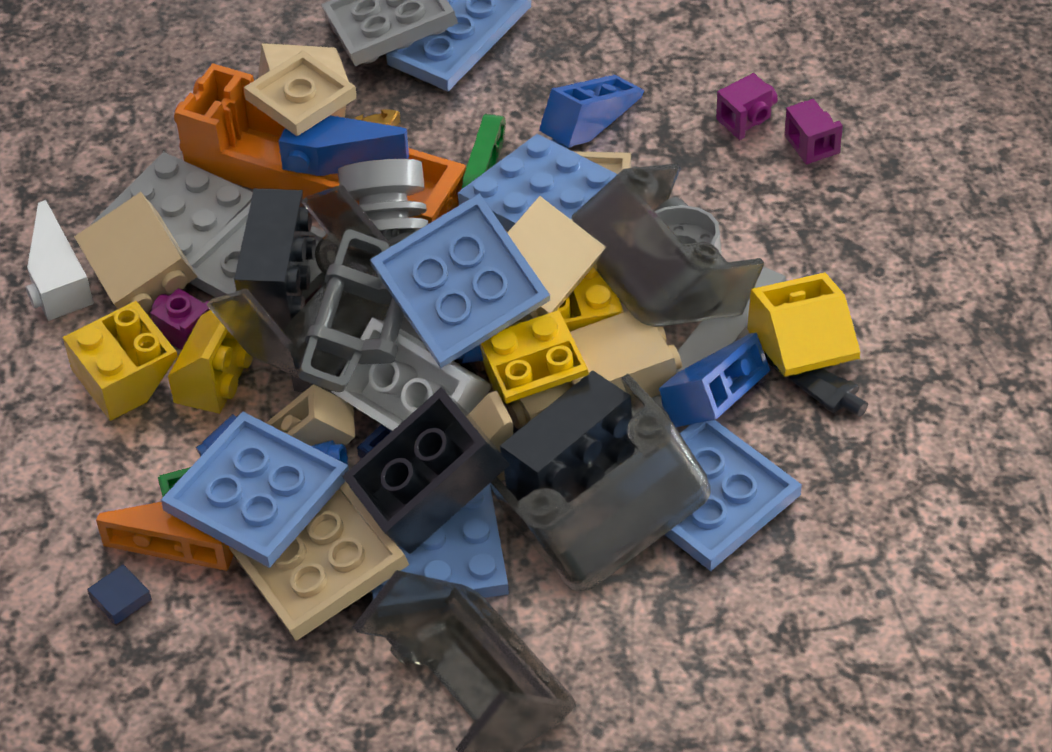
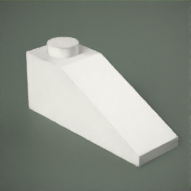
M47 201L38 202L27 266L32 284L25 287L33 308L41 307L47 320L50 321L90 306L94 302L88 278Z

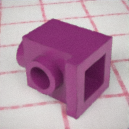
M752 73L717 91L716 120L740 141L746 137V130L755 125H760L765 120L771 118V108L778 102L777 93L770 84L765 83L755 73Z
M814 98L786 107L784 136L806 165L840 153L843 125L839 120L833 122L830 114L827 111H823Z
M178 288L170 296L167 294L158 296L152 305L150 314L152 321L169 343L182 350L200 316L213 309L214 305L208 300L203 303Z

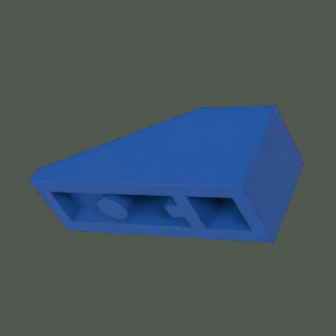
M617 75L553 88L550 92L539 131L551 137V141L565 148H572L575 145L590 142L642 98L644 90Z
M332 115L299 136L285 128L279 139L282 169L316 176L336 174L339 168L359 162L409 158L407 128Z
M757 332L748 334L677 372L658 388L661 394L662 407L668 413L673 428L716 420L770 371Z

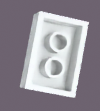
M371 318L360 339H379L384 321ZM400 329L396 340L398 351L393 363L357 364L346 389L343 392H331L393 431L441 387L469 414L488 394L492 384L454 361L440 368L423 342ZM348 360V362H347L345 368L343 369V371H342L340 377L344 375V373H345V371H346V369H347V367H348V364H349L350 360Z

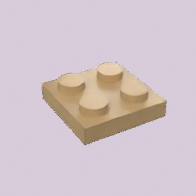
M304 50L244 87L245 99L296 136H299L357 98L355 85Z

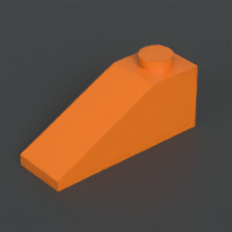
M161 502L102 512L98 514L96 519L101 540L105 547L228 571L234 556L229 549L230 546L163 511Z

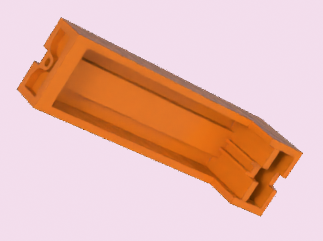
M212 63L205 74L196 80L193 94L189 93L185 100L177 105L174 121L177 124L180 150L185 162L231 183L253 190L254 188L303 190L306 206L341 217L342 211L359 205V201L340 197L338 173L316 176L282 169L279 139L285 127L245 99L244 87L254 81L253 75ZM408 148V159L422 162L424 190L407 196V201L425 203L427 208L425 213L409 218H423L428 220L429 224L459 206L458 192L462 190L466 165Z

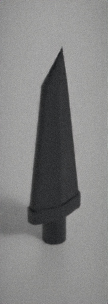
M764 351L768 364H770L772 367H774L777 371L781 373V371L777 368V366L773 363V361ZM822 368L785 376L832 413L845 408L856 416L861 417L868 408V402L855 395L859 390V385Z

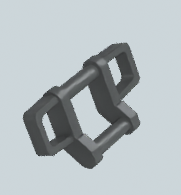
M351 229L345 231L334 263L327 269L325 275L327 286L315 323L308 327L305 337L307 346L298 371V377L301 380L335 392H343L346 389L357 364H390L395 361L398 351L396 340L404 317V313L377 273L374 277L342 265L347 247L353 246L376 256L390 248L389 244L385 241ZM343 291L376 303H390L379 339L362 340L331 329ZM315 348L350 360L344 375L337 377L314 369L311 366V359Z

